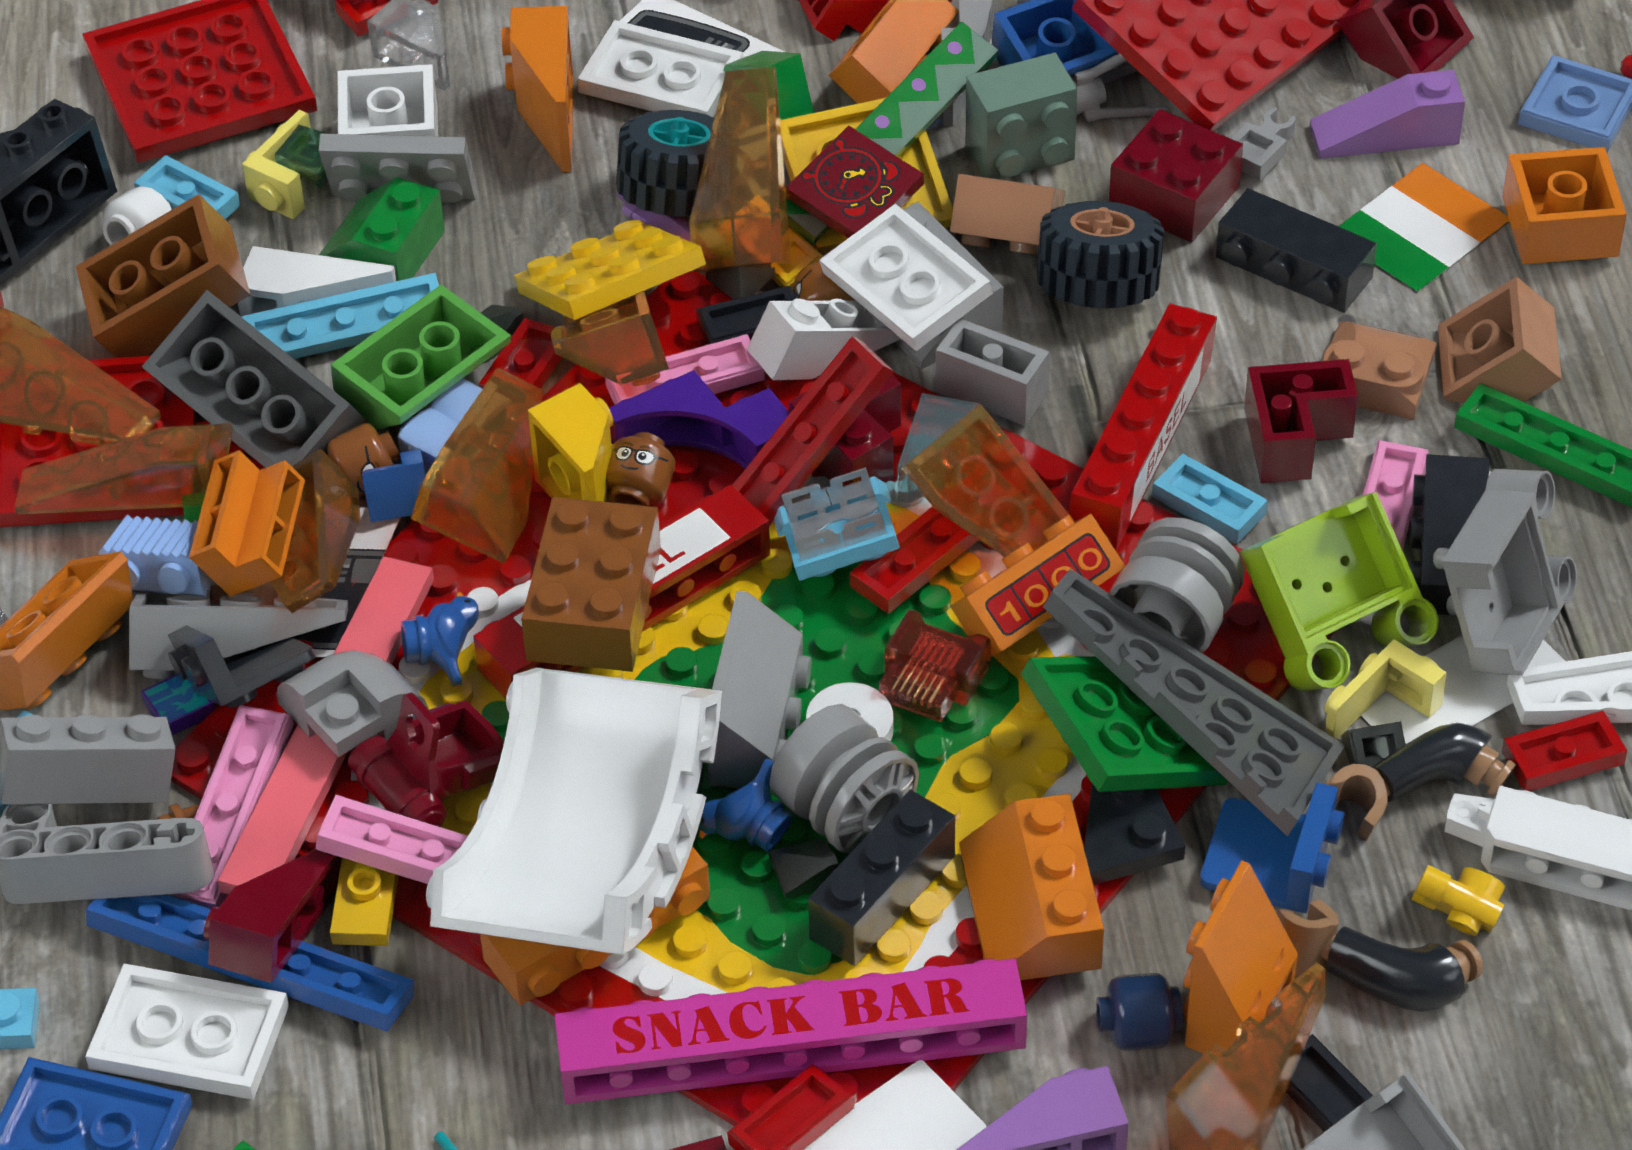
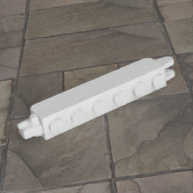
M1499 786L1496 799L1454 793L1448 809L1444 832L1482 846L1481 862L1489 873L1632 911V819L1592 810L1584 805H1573L1538 796L1530 791L1515 790L1504 786Z

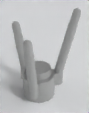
M1120 53L1090 69L1075 73L1074 78H1071L1078 88L1076 116L1083 114L1086 123L1105 118L1154 116L1159 109L1166 112L1169 109L1166 106L1100 108L1099 104L1107 100L1105 84L1138 71L1130 63L1109 71L1127 61Z

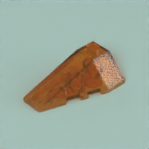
M776 67L726 71L689 222L691 242L701 246L706 262L705 265L694 269L693 272L737 266L791 264Z
M981 404L960 418L902 467L935 510L1003 556H1007L1027 542L1034 550L1047 541L1043 531L1069 515Z
M321 449L292 466L305 479L282 577L270 581L284 606L291 613L296 612L335 588L361 519L358 488Z
M1316 962L1272 999L1266 1011L1265 1019L1259 1023L1251 1016L1238 1026L1236 1032L1238 1036L1232 1046L1225 1050L1218 1044H1215L1200 1057L1166 1094L1169 1150H1263L1262 1148L1285 1096L1292 1074L1295 1072L1326 997V969Z

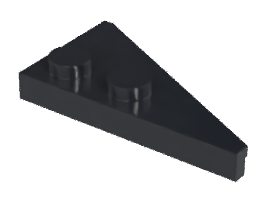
M1092 783L1084 851L1093 885L1184 860L1186 846L1157 789L1098 792Z

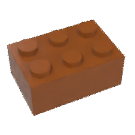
M200 194L76 266L93 338L116 358L147 356L154 352L206 290L228 307L251 295L231 225Z
M552 497L521 618L526 661L633 672L661 551L658 507Z

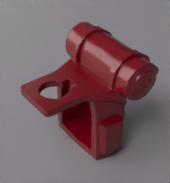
M410 692L403 695L397 727L391 737L386 740L380 735L361 742L351 752L348 764L349 768L356 774L357 781L361 786L370 792L385 810L441 827L447 817L443 801L451 798L452 795L472 790L480 785L494 781L505 741L490 722L467 700L456 704H444L428 710L415 694Z

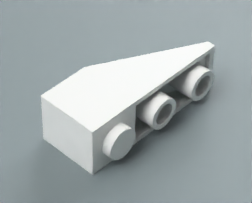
M252 246L243 267L251 295L238 302V307L242 317L396 282L395 268L391 265Z
M794 299L793 301H769L747 350L772 380H801L820 376L851 336L863 341L872 351L887 346L901 338L857 301H845L842 299L807 301L804 299Z

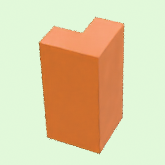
M240 450L214 460L189 558L230 597L281 578L305 479L286 460L259 470Z

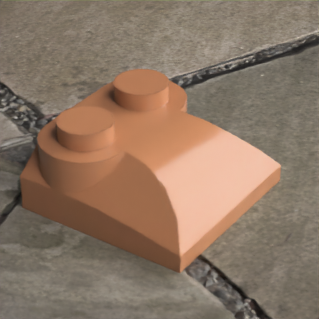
M1349 321L1339 322L1332 343L1324 352L1323 361L1349 359L1358 393L1357 407L1414 420L1436 352L1437 343L1427 338Z

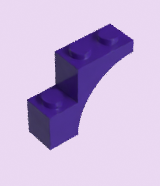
M693 370L609 407L613 417V425L610 426L611 443L613 445L618 439L635 436L638 432H647L662 439L664 446H689L709 450L735 461L746 469L790 412L770 388L750 397L742 398L728 407H724L696 371Z

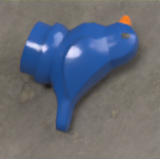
M457 592L454 600L449 604L441 603L434 606L427 617L416 615L413 620L401 621V639L405 662H418L419 665H425L432 661L446 672L452 686L462 685V677L457 660L468 632L475 626L479 617V607L476 601L465 597L461 592Z
M768 758L764 760L757 776L749 784L724 798L710 800L705 803L699 823V838L704 839L711 834H719L724 839L732 841L745 838L748 844L753 847L758 845L766 852L777 845L788 830L793 816L784 810V805L781 802L771 799L769 782L771 769L774 764L772 760Z

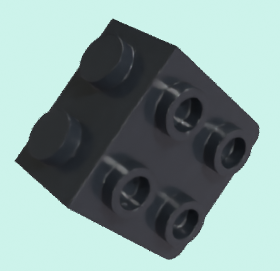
M187 625L168 634L174 650L168 652V657L178 677L182 681L189 679L193 690L199 695L220 706L227 704L229 708L240 706L254 699L258 695L256 688L274 679L277 683H282L306 669L305 663L315 658L310 645L290 637L258 647L226 664L214 638Z

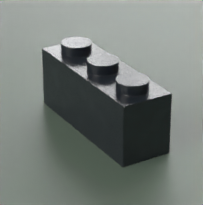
M1247 188L1218 222L1216 258L1313 299L1320 304L1345 313L1373 278L1377 243Z
M1426 454L1424 475L1414 474L1412 505L1422 506L1421 518L1412 517L1410 548L1420 549V561L1410 560V569L1422 597L1433 605L1437 615H1450L1447 611L1446 603L1447 599L1451 596L1444 569H1437L1433 563L1434 552L1438 548L1451 547L1485 492L1489 477L1490 458Z
M910 789L808 898L809 939L855 966L955 857L956 815Z

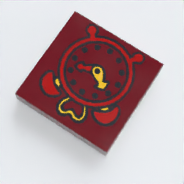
M848 125L785 187L786 198L845 237L850 238L894 204L901 208L924 185V173Z

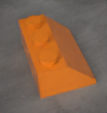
M121 551L70 560L0 626V709L2 711L20 708L31 710L40 705L49 697L52 692L49 686L60 675L70 674L86 661L87 655L85 651L96 640L98 642L105 640L121 627L123 622L120 617L129 610V606L133 601L128 559Z
M1070 793L1014 801L959 842V853L983 959L998 961L1016 958L1020 980L1102 969L1104 926Z

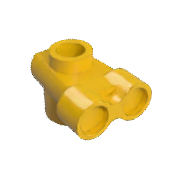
M1427 865L1411 900L1433 911L1437 909L1448 914L1447 924L1465 934L1477 936L1480 929L1490 933L1495 927L1505 905L1499 902L1505 885L1496 877L1475 868L1464 867L1458 881L1451 878V875Z

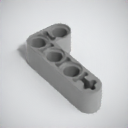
M10 804L5 808L0 818V889L4 899L12 904L188 893L204 888L215 876L204 827L200 821L193 818L57 826L51 804Z

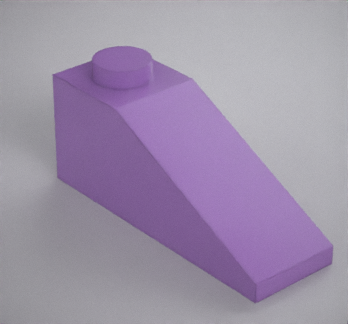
M1454 70L1407 74L1310 119L1309 127L1319 159L1454 145L1460 142L1465 100Z
M1104 1066L1090 1070L1078 1068L1065 1073L1063 1076L1048 1080L957 1150H1127L1128 1121L1109 1067Z

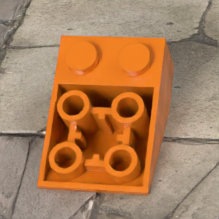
M1241 860L1231 880L1222 878L1217 885L1210 905V910L1213 912L1207 923L1199 920L1189 937L1186 953L1193 955V959L1186 971L1183 987L1190 989V992L1182 1010L1183 1021L1187 1022L1186 1047L1249 1072L1294 988L1298 953L1250 863Z

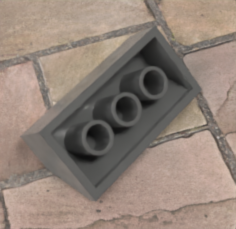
M206 290L142 366L154 378L265 468L286 460L302 477L308 476L325 467L322 458L328 456L327 444L331 439L360 424L369 423L350 403L208 290Z

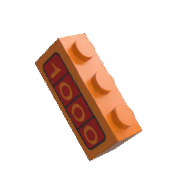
M1092 514L1076 522L1072 520L1070 515L1065 516L1043 531L1047 538L1046 542L1034 550L1028 542L1001 559L1006 569L994 577H991L988 571L985 570L960 587L965 596L950 607L984 659L1002 652L1053 617L1043 606L1053 589L1070 569L1097 586L1124 569L1125 564Z

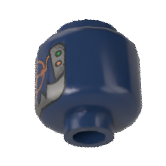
M1160 973L1118 975L1113 977L1108 984L1106 997L1096 998V1019L1099 1032L1109 1031L1113 1044L1118 1049L1124 1051L1166 1047L1171 1042L1173 1033L1182 1031L1183 1010L1179 988L1177 986H1170L1167 979Z

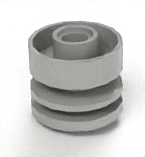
M1166 517L1152 522L1144 531L1137 547L1129 557L1128 564L1120 572L1109 594L1133 608L1134 613L1142 614L1196 650L1204 653L1223 621V615L1231 607L1234 597L1244 583L1245 567L1238 551L1224 536L1215 530L1187 518Z
M843 704L827 706L812 714L794 730L777 755L771 769L769 784L776 798L797 816L810 820L812 828L817 833L827 837L828 842L837 850L850 854L910 789L916 792L920 773L917 763L912 758L899 751L897 746L891 741L878 737L876 729L854 710Z

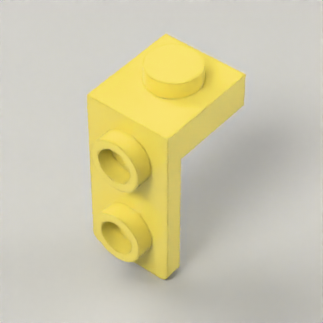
M298 110L286 123L281 124L275 133L256 151L251 152L242 163L248 199L260 204L267 210L276 211L291 219H295L305 209L300 174L291 170V168L313 147L308 113Z
M1393 639L1379 654L1372 653L1365 659L1358 671V675L1346 687L1340 685L1331 693L1324 707V712L1327 713L1325 732L1338 739L1385 691L1430 718L1443 704L1447 672L1439 668L1429 657L1420 656Z

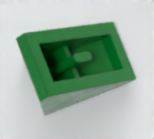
M760 51L725 64L724 73L766 126L773 125L778 120L814 113L800 53Z

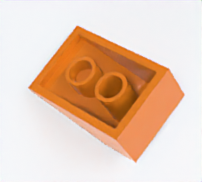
M511 7L510 27H502L501 31L503 56H512V62L505 63L506 90H515L518 112L562 173L572 172L574 75L568 7Z

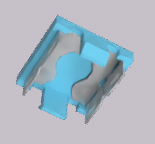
M866 467L831 478L829 481L831 486L826 487L829 497L826 489H821L819 484H813L782 494L785 507L781 506L778 508L774 523L778 537L783 535L786 537L799 581L813 576H826L838 568L863 560H875L884 556L887 552L900 549L886 502L892 501L887 484L875 476L869 478ZM861 476V481L846 486L842 484V482ZM810 493L811 497L792 503V498Z

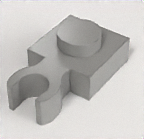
M1276 107L1266 111L1263 123L1260 126L1246 121L1230 137L1243 143L1241 172L1259 181L1286 154L1287 141L1293 137L1295 132L1296 117L1292 116L1286 123L1278 124L1276 123L1278 111Z

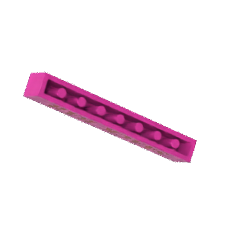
M1016 958L998 961L983 959L973 964L948 967L925 966L915 971L890 974L868 973L857 978L832 981L810 980L803 984L773 988L758 986L745 991L715 995L699 993L687 998L657 1002L641 1000L630 1005L599 1009L583 1007L572 1012L555 1014L565 1104L795 1077L812 1063L824 1073L917 1062L918 1060L927 1061L1025 1049L1027 1038V1011Z

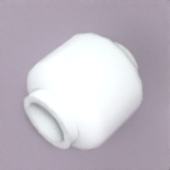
M144 186L133 188L112 200L104 209L102 217L103 234L106 241L111 246L172 210L169 202L159 192Z

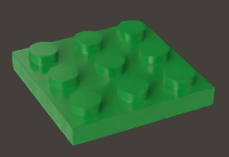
M1096 656L1029 658L1021 672L1022 677L1098 792L1215 786L1228 783L1224 776Z

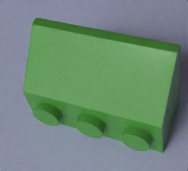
M441 284L330 365L333 390L350 403L369 422L368 424L372 425L376 430L399 425L511 342V335Z

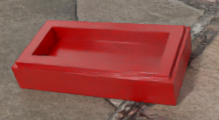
M812 1063L727 1132L729 1145L735 1150H804L854 1109L853 1095Z

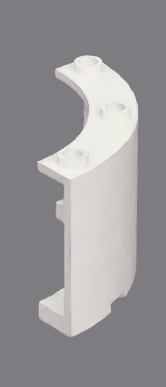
M534 668L513 675V682L509 686L506 698V706L510 714L505 742L488 798L482 801L478 810L477 822L462 846L444 864L433 869V876L428 882L426 901L428 907L431 908L430 926L624 955L633 949L652 929V921L648 917L653 908H666L689 858L706 801L704 795L696 794L702 763L714 762L722 691L543 668Z

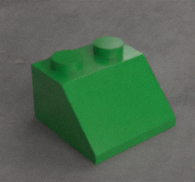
M398 177L390 180L356 202L319 255L391 265L395 268L396 281L413 278L445 232L440 190Z

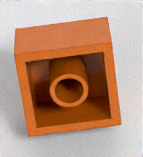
M1605 147L1509 154L1502 198L1522 264L1619 257L1627 213Z

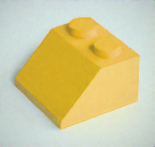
M579 383L528 409L534 474L537 483L551 498L560 497L610 502L606 474L612 454L610 426L613 425V417L604 400L599 397L595 399Z

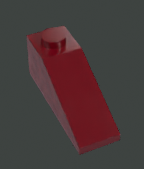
M315 849L234 887L220 907L214 906L206 918L203 933L204 938L209 940L208 964L272 983L336 896L342 857Z

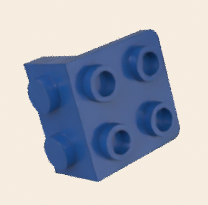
M1316 782L1307 814L1301 815L1288 836L1250 801L1239 798H1228L1225 800L1201 870V885L1208 890L1215 891L1222 878L1231 880L1241 860L1250 863L1273 906L1307 914L1315 886L1324 888L1327 881L1332 855L1325 854L1328 843L1337 845L1342 830L1345 812L1335 810L1338 787Z

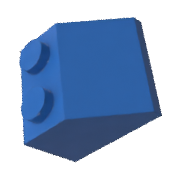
M1031 0L994 13L991 45L998 49L996 58L1001 66L1056 52L1068 74L1071 75L1096 66L1119 54V52L1072 9L1076 0Z

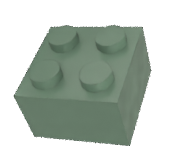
M1056 52L966 76L965 147L982 177L1000 180L1075 159L1078 88Z

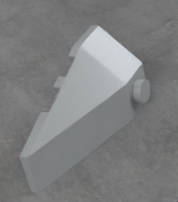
M138 591L129 606V670H143V676L147 678L162 679L174 676L175 670L168 657V652L174 650L168 634L186 625L214 638L222 657L226 658L345 621L348 612V600L282 596L274 599V605L263 604V598L255 596V593L242 592L232 597L224 596L220 598V601L210 600V591H207L206 597Z

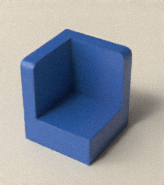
M420 449L401 452V464L363 471L362 479L371 523L432 511Z

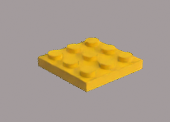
M885 98L776 121L774 132L790 181L795 179L848 125L856 129ZM925 130L899 157L924 173V185L901 209L919 202L944 228L951 226L953 208ZM831 227L814 245L812 243L811 245L824 255L831 252L848 238Z
M629 220L618 224L613 228V234L599 240L598 238H586L575 242L570 246L571 251L556 258L555 256L537 258L527 264V270L513 276L519 294L576 320L701 267L706 262L700 245L641 222V220Z

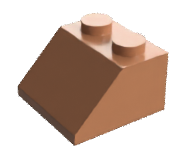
M958 174L950 232L962 234L961 244L990 248L991 238L1010 241L1009 251L1038 255L1042 217L1046 213H1050L1052 209L1063 206L1065 191L1054 187Z
M1517 276L1438 324L1443 397L1449 402H1466L1479 383L1525 402L1562 380L1554 307Z

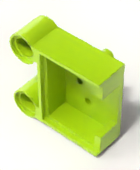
M1377 492L1351 498L1239 551L1285 656V677L1290 685L1299 691L1310 692L1339 686L1346 680L1350 673L1351 665L1349 654L1341 644L1336 641L1327 640L1325 635L1375 612L1371 625L1373 635L1385 647L1393 639L1406 647L1424 644L1430 641L1438 630L1439 619L1437 611L1429 601L1422 597ZM1402 612L1409 619L1410 628L1408 634L1401 628L1400 617ZM1314 654L1319 657L1323 668L1320 678L1315 675L1311 664Z

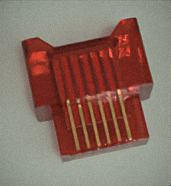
M908 610L885 647V675L879 683V693L883 694L891 705L942 722L953 701L962 705L969 703L990 667L991 641L987 636L979 633L962 637L924 623L920 612Z

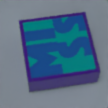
M177 674L141 691L143 703L153 717H167L171 735L202 722L214 711L212 701L196 693L189 679L182 681Z

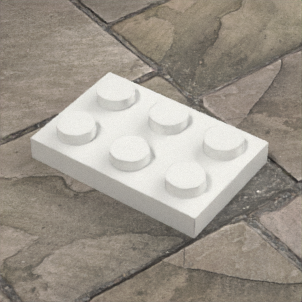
M614 20L577 78L578 92L652 112L684 110L714 117L733 85L723 71L725 64L743 58V52Z
M897 204L891 206L819 260L822 271L827 277L915 351L919 350L993 294L988 278Z
M123 964L85 1057L88 1068L100 1072L254 1100L289 1007L287 994L279 991Z

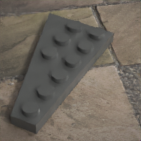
M1070 569L1053 589L1043 608L1288 836L1311 801L1316 782H1323L1345 745L1140 613H1134L1133 608Z

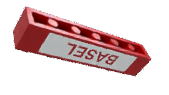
M1169 303L1071 493L1069 515L1072 520L1076 522L1092 514L1115 551H1117L1211 362L1217 316Z
M731 484L713 495L703 497L696 505L674 518L659 523L661 551L642 632L770 556L769 520ZM524 606L500 620L489 623L482 631L473 635L477 669L505 699L515 674L534 668L576 672L583 668L581 666L526 661L521 621Z

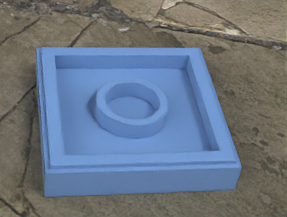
M1552 55L1519 113L1518 125L1591 148L1605 147L1608 153L1632 109V79Z

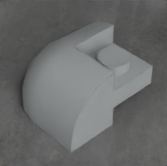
M344 651L327 656L278 686L279 705L287 714L291 715V718L309 737L316 733L338 757L376 734L388 740L397 727L404 694L414 693L429 710L425 699L393 665L373 653L363 651Z

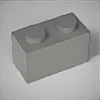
M960 318L936 349V392L1026 426L1048 395L1050 352Z

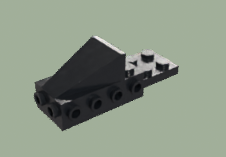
M55 98L41 107L38 112L16 129L0 133V285L118 192L95 117L86 113L81 108H74Z

